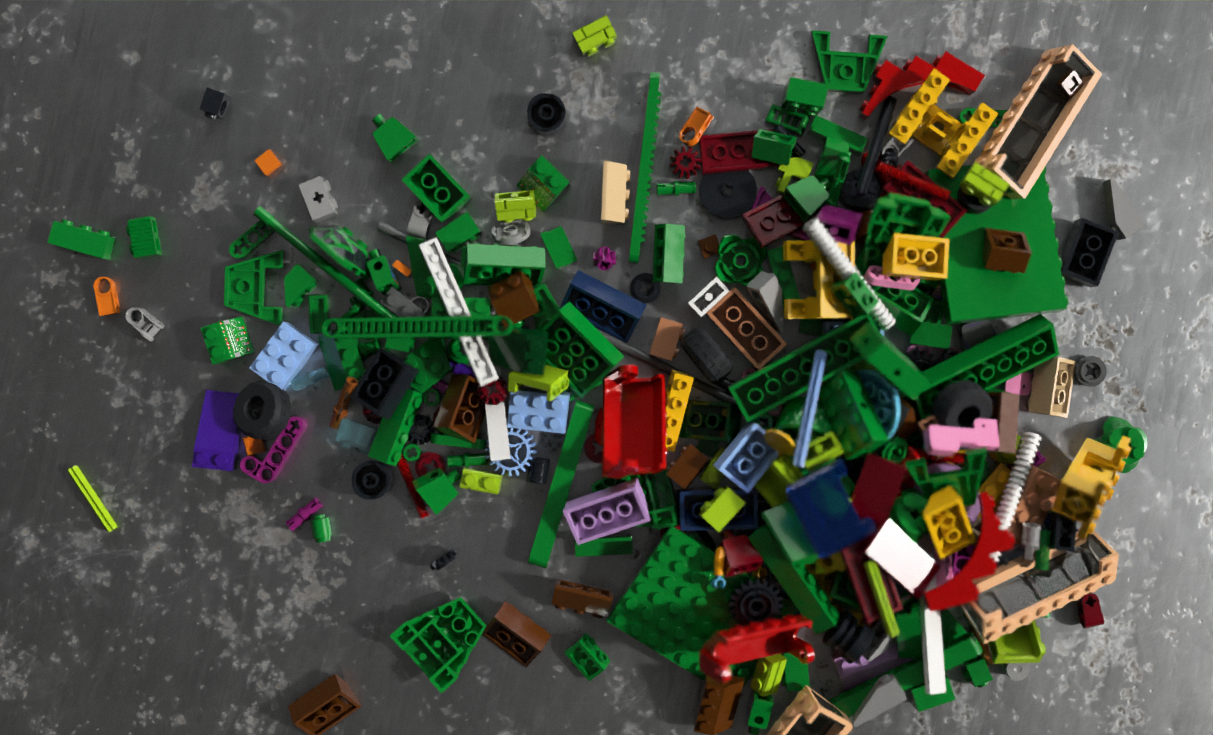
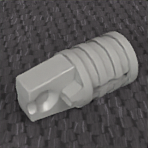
M1023 523L1021 548H1025L1024 559L1032 560L1034 550H1039L1041 525Z

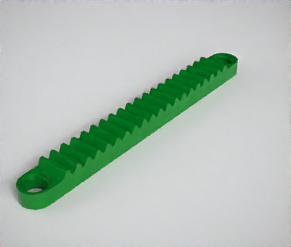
M657 72L650 73L629 254L630 263H638L640 244L645 242L642 236L646 234V231L643 229L646 228L647 224L643 221H646L648 217L645 215V213H648L646 206L649 205L647 198L650 197L648 191L651 189V185L648 183L652 181L650 175L653 173L651 168L654 165L652 160H654L655 155L653 153L656 148L653 145H656L655 137H657V131L655 130L658 129L656 122L659 121L660 108L658 107H660L662 93L658 91L660 73Z
M505 316L334 318L324 321L321 329L324 336L333 339L508 336L513 331L514 326L511 319ZM504 320L508 326L505 331L501 332L498 329V323ZM332 323L337 326L334 334H330L328 331V327Z

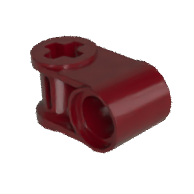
M1090 592L1076 600L1079 620L1084 629L1104 624V616L1096 594Z

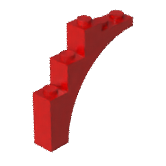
M947 51L941 56L938 54L932 65L918 56H915L912 60L908 59L902 69L885 60L882 64L878 63L873 71L875 76L872 80L876 83L869 92L872 95L868 101L864 100L859 108L862 111L859 117L866 120L873 110L888 96L905 88L922 85L933 69H936L950 79L946 86L960 90L968 95L976 91L985 75Z
M988 492L977 495L980 504L981 522L978 540L972 555L962 569L950 580L934 589L923 592L929 612L978 600L977 595H980L977 583L973 584L972 580L996 574L995 570L998 569L994 557L991 558L990 554L1014 548L1015 539L1013 533L1009 532L1008 528L999 530L1001 521L998 514H994L993 507H995L993 496H989Z

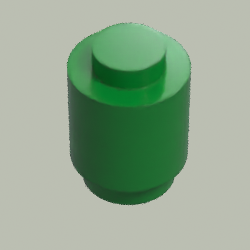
M325 514L313 516L314 519L310 520L313 539H315L316 543L330 541L332 530L329 517H325Z

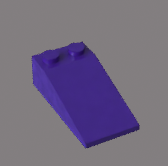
M206 390L194 446L192 467L225 471L237 469L241 432L238 430L233 419V407L239 393Z

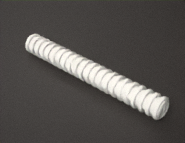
M818 218L810 220L804 226V231H808L807 235L812 236L811 240L815 241L814 244L819 246L818 249L822 251L823 255H826L827 260H830L829 263L833 265L835 270L837 269V273L841 274V279L847 280L855 272L858 275L860 274L858 270L856 271V267L852 266L853 263L848 261L849 258L845 256V253L841 252L842 249L837 247L838 244L834 242V238L830 237V233H826L827 229L823 228V224L819 223ZM878 299V304L869 314L873 316V320L876 321L881 330H887L894 325L896 319L892 317L890 312L888 313V309Z
M1024 432L1023 444H1020L1019 455H1016L1017 461H1014L1015 467H1012L1013 472H1010L1011 478H1008L1009 484H1006L1005 495H1002L1003 501H1000L1001 506L998 507L999 512L996 513L1001 521L999 530L1011 527L1010 521H1013L1012 515H1015L1014 510H1017L1016 504H1019L1020 492H1023L1022 487H1025L1024 481H1027L1026 475H1029L1030 464H1033L1032 458H1035L1034 452H1037L1038 441H1041V437L1037 434ZM993 553L990 556L991 558L994 557L996 562H999L998 556H1001V553Z

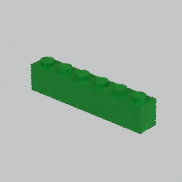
M767 524L755 530L748 539L801 614L812 621V629L815 634L818 635L834 627L841 616L837 608L829 601L827 594L821 590L815 577L809 573L805 564L789 563Z

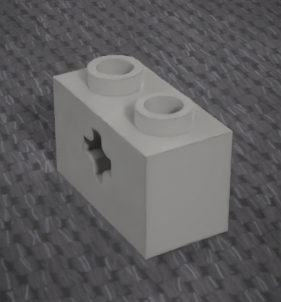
M319 176L299 184L312 221L317 223L338 214L336 211L338 204L335 198L330 196L329 191H331L328 180H324ZM318 195L323 196V198L321 199V203L316 201L319 199Z

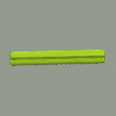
M75 465L67 470L68 474L107 532L115 530L117 524L79 467Z
M868 560L864 562V567L887 636H897L899 631L876 562Z

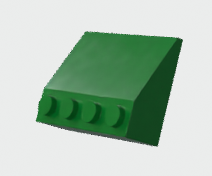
M570 302L563 306L540 330L549 332L546 364L568 370L569 387L581 399L624 357Z

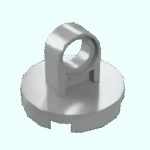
M518 219L510 223L501 222L500 227L496 228L494 226L491 231L494 242L508 246H519L518 243L526 240L531 233L528 222L525 221L523 224Z

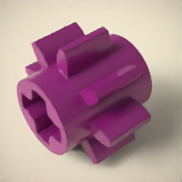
M605 246L598 248L597 252H593V265L598 266L600 270H609L612 265H616L615 251L611 252V249Z

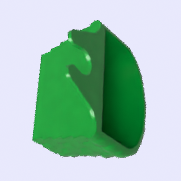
M794 397L786 401L773 430L782 432L791 440L795 438L799 433L806 397ZM817 400L811 431L815 432L818 438L824 437L830 431L836 437L821 401Z

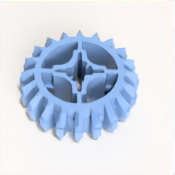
M510 428L508 435H516L522 439L518 443H511L509 441L511 448L519 445L516 451H514L516 453L515 456L510 453L511 459L517 465L508 466L503 464L501 460L491 461L489 463L490 466L494 463L497 464L494 471L502 468L501 475H504L505 471L508 470L509 477L512 476V471H515L516 476L520 474L519 469L523 473L527 471L524 465L530 467L528 461L533 460L532 457H534L531 456V453H537V450H531V447L537 445L536 442H529V440L533 439V435L528 438L525 436L528 430H525L522 434L520 433L521 429L514 431V428ZM526 445L527 455L522 462L518 451ZM485 448V451L489 452L490 448Z

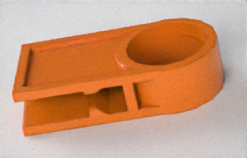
M696 106L679 132V138L683 144L690 147L699 142V139L714 118L711 116V113ZM695 131V135L691 140H684L687 132Z
M109 277L97 278L94 281L93 288L99 316L120 313L115 282ZM104 279H107L110 283V289L107 293H102L99 290V284Z

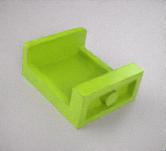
M546 365L543 375L512 371L509 373L508 391L516 393L524 385L546 390V400L551 402L568 388V370Z
M785 453L770 465L754 486L770 506L774 508L787 501H791L811 483L797 466L793 465L792 460Z
M1035 620L1028 625L1016 628L1011 633L1000 636L995 641L988 642L994 664L1040 663L1046 652L1045 645L1041 642L1040 628L1036 625Z

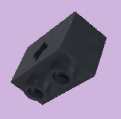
M1052 510L1049 525L1051 538L1048 539L1051 540L1050 544H1048L1050 549L1074 552L1077 521Z

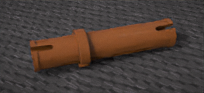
M353 377L346 378L337 405L333 407V415L329 422V426L333 429H340L344 417L348 414V406L352 399L350 396L358 384V380Z

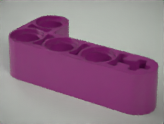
M302 416L291 417L288 425L278 435L265 459L263 460L256 455L244 457L240 462L241 470L261 483H269L276 480L307 429V420ZM299 421L298 425L300 428H295L294 422ZM285 436L291 439L289 446H286L283 442ZM275 453H279L281 456L279 463L274 460ZM249 459L253 460L255 463L253 469H250L248 467L247 463ZM265 469L271 472L270 479L264 476Z

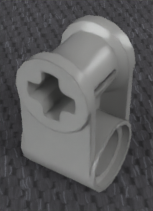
M890 137L881 149L880 156L882 157L887 150L899 157L914 140L908 139L906 144L902 145Z
M420 200L414 205L407 227V234L426 239L430 230L433 213L428 209L427 212L422 214L420 207H424L425 204Z
M133 307L126 312L127 322L151 342L154 340L157 332L165 328L163 323L144 308ZM136 311L140 313V319L138 321L134 319V313Z

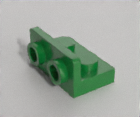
M857 272L852 273L847 280L834 283L830 288L853 318L868 315L879 302Z
M587 633L583 634L577 642L564 652L588 681L602 673L610 663L607 654L597 646L594 639Z

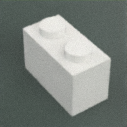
M715 277L687 305L701 318L729 292V289Z

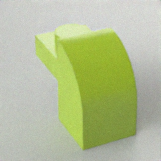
M793 157L790 158L788 166L781 164L776 172L783 176H778L774 185L777 187L776 193L782 195L790 179L800 181L809 177L814 163L803 158Z

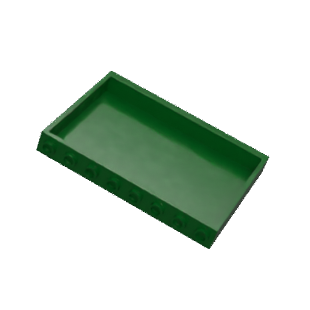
M1031 159L1004 161L999 169L1012 180L1020 167L1018 162L1024 163V161H1027V164H1029ZM972 165L961 166L952 179L938 169H929L925 172V175L938 186L943 187V189L946 188L949 192L952 191L950 196L958 202L957 191L960 187L959 184ZM1046 165L1025 199H1011L1003 194L1000 200L984 213L970 214L966 212L943 237L944 239H949L947 278L939 280L946 325L1057 313L1067 309L1068 297L1064 291L1065 278L1061 273L1062 260L1058 256L1057 250L1059 242L1055 238L1054 232L1056 224L1055 220L1052 219V202L1049 201L1048 196L1049 184L1045 178ZM967 195L971 203L983 205L976 196ZM985 228L1025 233L1032 252L1025 273H1011L1004 270L993 271L985 268L983 261Z

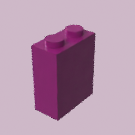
M825 204L816 218L819 219V223L823 224V228L827 229L826 233H830V237L834 238V241L851 245L859 233L863 214Z

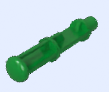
M847 156L839 157L829 191V198L826 201L827 205L837 206L850 162V158Z

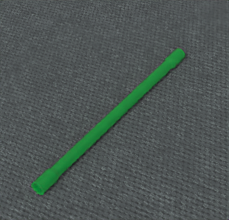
M259 206L254 211L253 215L273 229L381 318L397 317L279 223L264 208Z

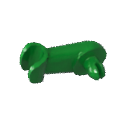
M352 296L350 298L352 306L340 318L355 317L365 308V304L358 302L357 298Z

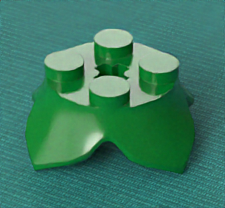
M737 235L724 236L718 245L719 258L715 264L717 278L725 283H739L747 286L761 271L764 272L762 262L766 258L767 247L761 249L754 238L743 240ZM743 257L745 259V261L743 262L744 266H741L740 264L737 265L735 263L737 261L735 258Z
M1110 416L1103 425L1104 434L1096 438L1095 441L1116 449L1123 436L1130 438L1128 446L1131 447V451L1127 459L1123 458L1122 460L1126 463L1121 472L1128 473L1144 457L1147 448V436L1142 429L1133 427L1123 418Z
M908 488L901 493L900 497L895 498L888 519L916 544L924 535L930 534L923 516L929 501L919 490ZM911 512L915 513V519H912L913 516H910Z

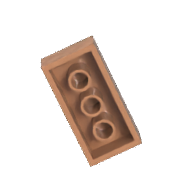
M736 287L732 288L705 313L755 370L762 368L787 345Z
M1030 464L1031 469L1028 470L1029 475H1026L1027 481H1024L1025 487H1022L1023 492H1020L1021 498H1018L1019 504H1016L1017 510H1014L1015 515H1012L1011 527H1008L1009 532H1012L1014 535L1015 545L1019 544L1020 547L1023 523H1036L1042 526L1053 506L1062 481L1058 477Z

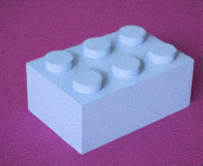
M283 321L249 368L267 382L275 384L286 391L319 344L290 322Z
M522 387L516 393L510 392L507 427L565 434L568 424L571 392H562L551 402L546 400L547 391L538 388Z
M753 421L745 424L713 464L716 469L747 493L750 492L778 456V452L769 446L764 438L766 431Z

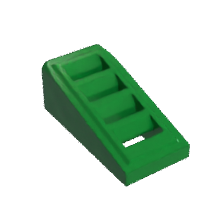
M772 104L765 122L775 127L781 123L789 133L802 137L809 118L807 115L787 111L784 107ZM776 111L780 112L777 120H773ZM783 115H787L784 123H781ZM791 117H792V118H794V119H793V122H792V124H791V126H790V125H788V124H789L790 119H791ZM798 121H801L799 127L796 128Z

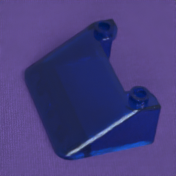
M841 458L820 465L789 484L786 488L787 497L815 553L820 558L829 557L877 530L871 518L859 519L840 481V478L847 473L846 466Z

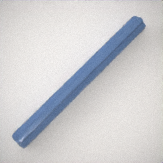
M820 350L815 352L792 462L797 467H803L805 463L827 356L826 352Z

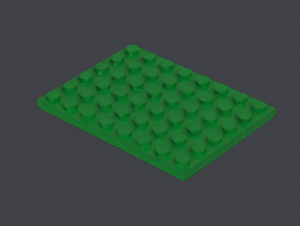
M671 525L608 616L607 622L704 681L706 674L699 670V651L703 650L705 643L716 632L730 630L735 626H739L738 620H733V614L729 611V608L732 606L729 605L728 601L733 600L730 593H736L734 586L742 587L740 581L747 584L748 577L752 582H754L755 578L747 572L726 578L722 575L726 583L725 586L719 588V581H717V588H712L711 580L716 578V575H714L715 552ZM781 594L783 599L780 601L783 603V607L778 609H780L782 614H775L776 618L781 619L786 615L794 616L798 608L792 600ZM754 601L751 606H758L760 601ZM758 659L728 665L732 676L745 678L743 687L753 675Z

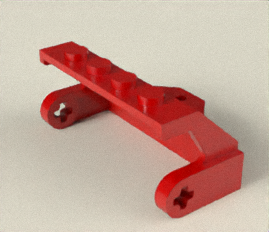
M621 365L603 378V407L600 408L595 420V439L599 446H602V477L620 479L627 475L651 474L666 469L667 411L665 409V400L667 393L665 391L664 374H657L651 378H635L638 376L637 366Z
M786 615L781 619H768L767 622H753L748 626H735L730 630L716 632L705 643L703 650L699 651V670L716 682L725 683L731 678L728 666L731 664L784 652L797 657L802 664L811 663L815 657L813 647L796 635L800 627L812 628V621L802 615Z

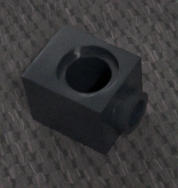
M207 87L199 109L205 112L204 116L214 120H216V117L223 119L230 97L225 93Z

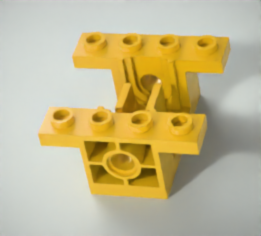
M933 69L922 86L914 92L893 122L894 126L888 135L902 145H905L910 137L942 158L936 168L952 179L998 113L982 102L968 121L963 124L935 105L937 103L936 99L950 79L936 69ZM933 124L938 125L940 130L933 126Z
M783 241V261L816 262V270H813V290H817V297L784 300V319H852L851 314L830 289L834 283L844 281V279H841V274L837 273V269L835 270L833 265L829 263L830 260H827L826 255H823L822 251L818 249L819 246L814 244L815 241ZM853 241L851 245L836 242L838 244L837 247L842 249L841 252H844L845 256L849 258L848 261H851L853 263L852 266H855V242Z
M1123 436L1116 449L1086 438L1061 481L1051 510L1082 523L1077 538L1085 540L1087 534L1092 535L1096 527L1093 521H1097L1102 512L1099 506L1103 507L1106 499H1111L1114 490L1111 488L1112 486L1116 487L1120 478L1117 473L1122 472L1126 463L1122 460L1123 458L1127 459L1131 451V447L1128 446L1130 438Z

